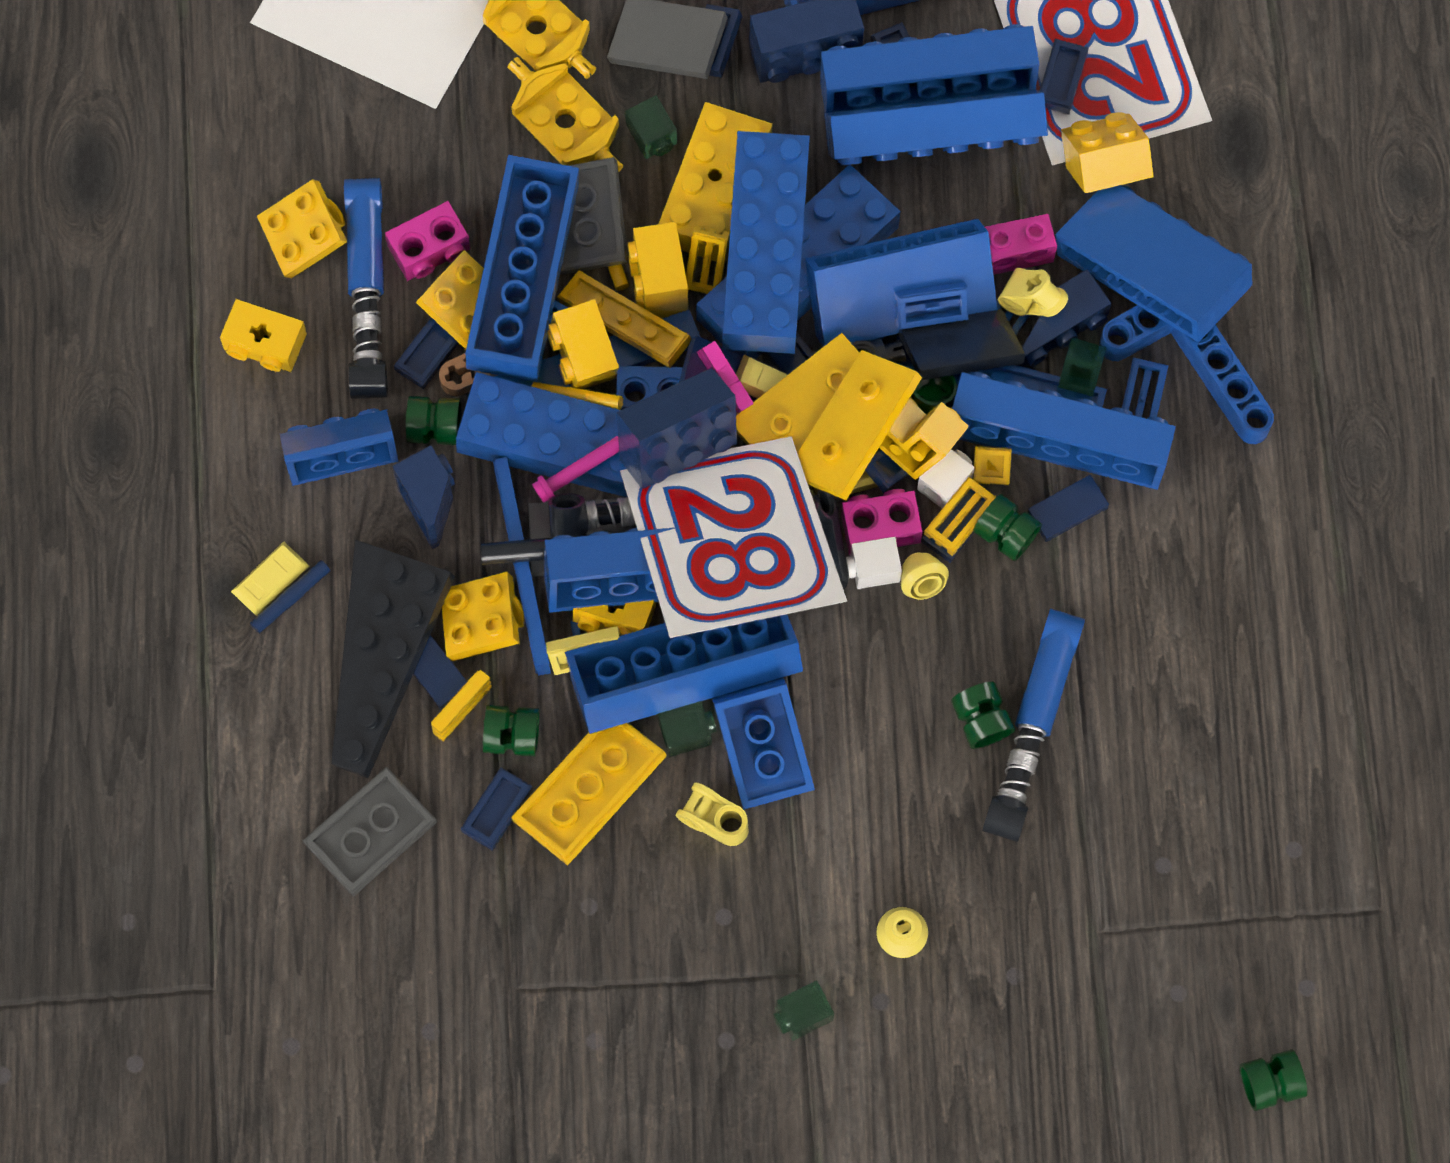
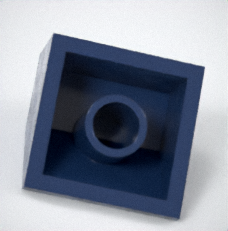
M429 446L392 467L397 489L433 550L439 546L453 502L451 486L455 485V482L451 475L453 470L445 455L442 453L437 456L433 447Z

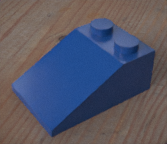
M783 677L712 698L743 810L815 790L787 684Z

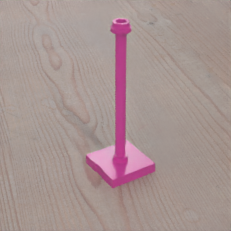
M716 341L697 351L706 369L713 367L735 394L736 413L754 404ZM618 436L547 480L542 475L537 478L538 481L533 483L532 486L542 502L545 503L555 496V491L619 452Z

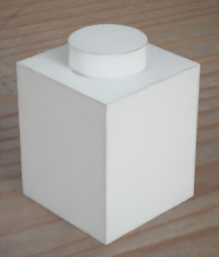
M957 449L955 451L950 450L943 459L919 477L917 490L943 509L968 477L973 478L975 467L971 465L972 461L965 453Z
M895 537L852 544L851 554L846 557L849 579L855 578L857 589L900 582L902 569Z

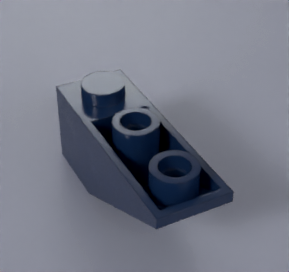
M1088 270L1058 286V288L1064 289L1068 294V301L1065 307L1052 317L1040 316L1022 347L1025 353L1024 363L1017 364V366L1025 367L1029 364L1030 367H1034L1047 358L1048 352L1058 346L1060 349L1068 347L1076 341L1079 333L1088 328L1090 331L1096 330L1108 320L1107 316L1111 302Z

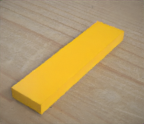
M580 270L557 296L559 302L568 308L595 299L606 331L669 368L672 367L690 344L691 338L689 334Z

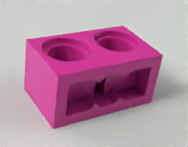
M449 201L385 232L387 247L407 281L415 277L417 279L426 277L434 271L436 266L446 261L453 262L463 250H470L469 236ZM444 231L454 234L449 240L437 238L438 234ZM413 247L422 250L419 255L414 257L405 254L408 249Z
M1049 214L985 227L989 232L993 275L1014 271L1015 268L1024 269L1054 262L1057 243Z
M893 489L885 492L883 496L869 498L868 495H857L849 498L848 502L842 503L841 517L849 555L851 554V546L854 543L890 537L896 538L897 547L921 543L922 527L914 491L905 492L904 489ZM894 511H902L908 516V519L904 522H895L889 515ZM858 517H867L873 524L868 528H859L853 521Z

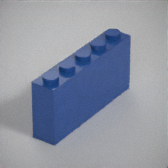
M1126 185L1098 190L1055 234L1057 256L1082 271L1088 270L1092 277L1197 342L1214 327L1252 286V264L1243 255L1229 251L1221 246L1215 238L1204 236L1194 230L1185 220L1176 219L1166 213L1157 203L1148 202L1136 195Z
M979 219L805 258L815 333L823 347L841 333L851 343L860 340L870 342L879 338L883 339L884 336L899 333V329L895 325V318H897L895 312V305H897L894 296L895 291L965 282L968 286V315L998 310L989 232ZM960 305L933 311L906 313V317L960 309Z

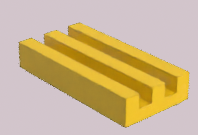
M695 224L686 271L688 290L708 294L723 280L730 232L723 231L722 235L716 234V229L709 228L707 232L702 230V226ZM701 240L706 242L700 283L694 282ZM714 244H718L719 251L713 286L708 285Z
M968 477L924 530V535L929 539H934L938 546H943L947 549V553L953 556L973 532L977 521L996 496ZM970 489L975 491L976 493L943 533H939L937 529ZM983 497L986 500L985 503L953 542H951L948 538Z
M477 670L431 722L433 734L441 741H445L492 688L488 675L482 670Z

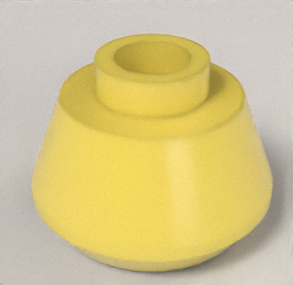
M917 552L911 554L901 567V589L910 598L917 600L931 598L943 590L948 580L949 571L942 562L929 553Z
M897 907L889 910L881 917L877 926V939L880 946L885 952L897 958H908L916 955L923 949L928 938V927L924 918L917 911L907 907Z

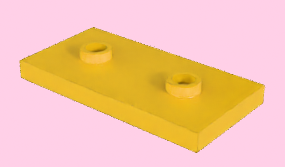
M843 333L839 334L755 400L753 405L737 414V434L747 445L792 436L798 453L860 354Z
M861 350L797 453L808 485L847 500L922 379L917 371Z
M629 723L591 734L588 732L511 818L525 832L566 865H569L667 755L663 749Z

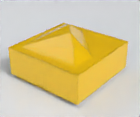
M975 446L973 480L981 484L1009 485L1012 448Z

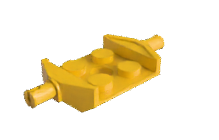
M488 0L482 15L483 23L532 69L538 71L565 63L569 68L572 66L576 68L586 79L590 78V74L593 75L595 73L596 67L584 58L581 52L590 31L589 21L586 19L581 21L560 0ZM538 21L544 23L546 29L541 34H532L527 30L528 25Z
M519 57L514 58L515 63L511 61L508 64L507 68L521 80V87L511 106L512 114L560 164L571 166L614 157L610 153L609 147L616 136L619 119L616 115L611 117L568 73V66L565 63L536 72L531 71ZM561 115H571L576 120L574 125L569 128H561L556 124L557 118ZM617 160L618 172H620L623 164Z

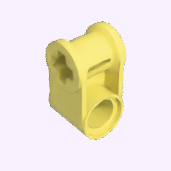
M1015 268L998 298V303L1005 310L1015 315L1052 317L1065 307L1068 301V294L1064 289L1056 287L1050 281V276L1045 270Z
M694 783L691 788L693 791L683 810L679 809L675 816L687 826L703 832L725 845L737 846L747 838L749 832L745 811L740 806L721 797L712 789L700 783ZM734 818L741 822V827L734 832H728L721 827L722 823L727 819Z

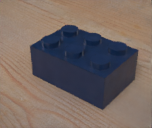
M811 0L750 15L749 48L760 83L767 81L778 83L786 80L791 75L817 73L821 71V51H827L835 46H845L847 48L863 46L864 25L856 0Z
M711 367L617 412L621 463L639 486L644 489L654 483L664 481L667 477L685 468L693 467L716 453L728 450L731 446L737 444L735 394Z

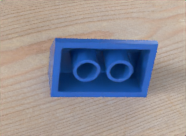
M375 408L367 409L360 412L358 416L347 419L332 417L326 419L323 424L312 427L297 425L289 428L286 433L280 434L283 455L292 486L399 461L387 409L382 411Z

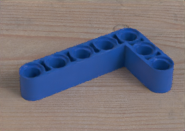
M1138 305L1110 320L1105 325L1099 342V349L1101 354L1111 361L1123 360L1171 333L1238 436L1249 444H1258L1267 438L1274 422L1273 411L1216 325L1205 335V339L1197 342ZM1143 318L1151 319L1156 326L1146 328L1140 324L1139 320ZM1112 335L1121 336L1125 343L1116 345L1108 337ZM1217 359L1224 364L1225 368H1212L1208 361ZM1232 388L1238 389L1243 393L1244 397L1235 399L1228 394L1227 390ZM1257 418L1263 423L1264 427H1251L1247 419Z

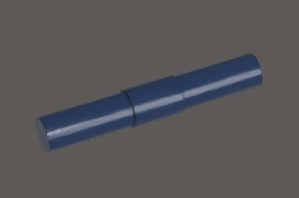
M320 560L253 619L250 625L260 634L331 571L330 568Z

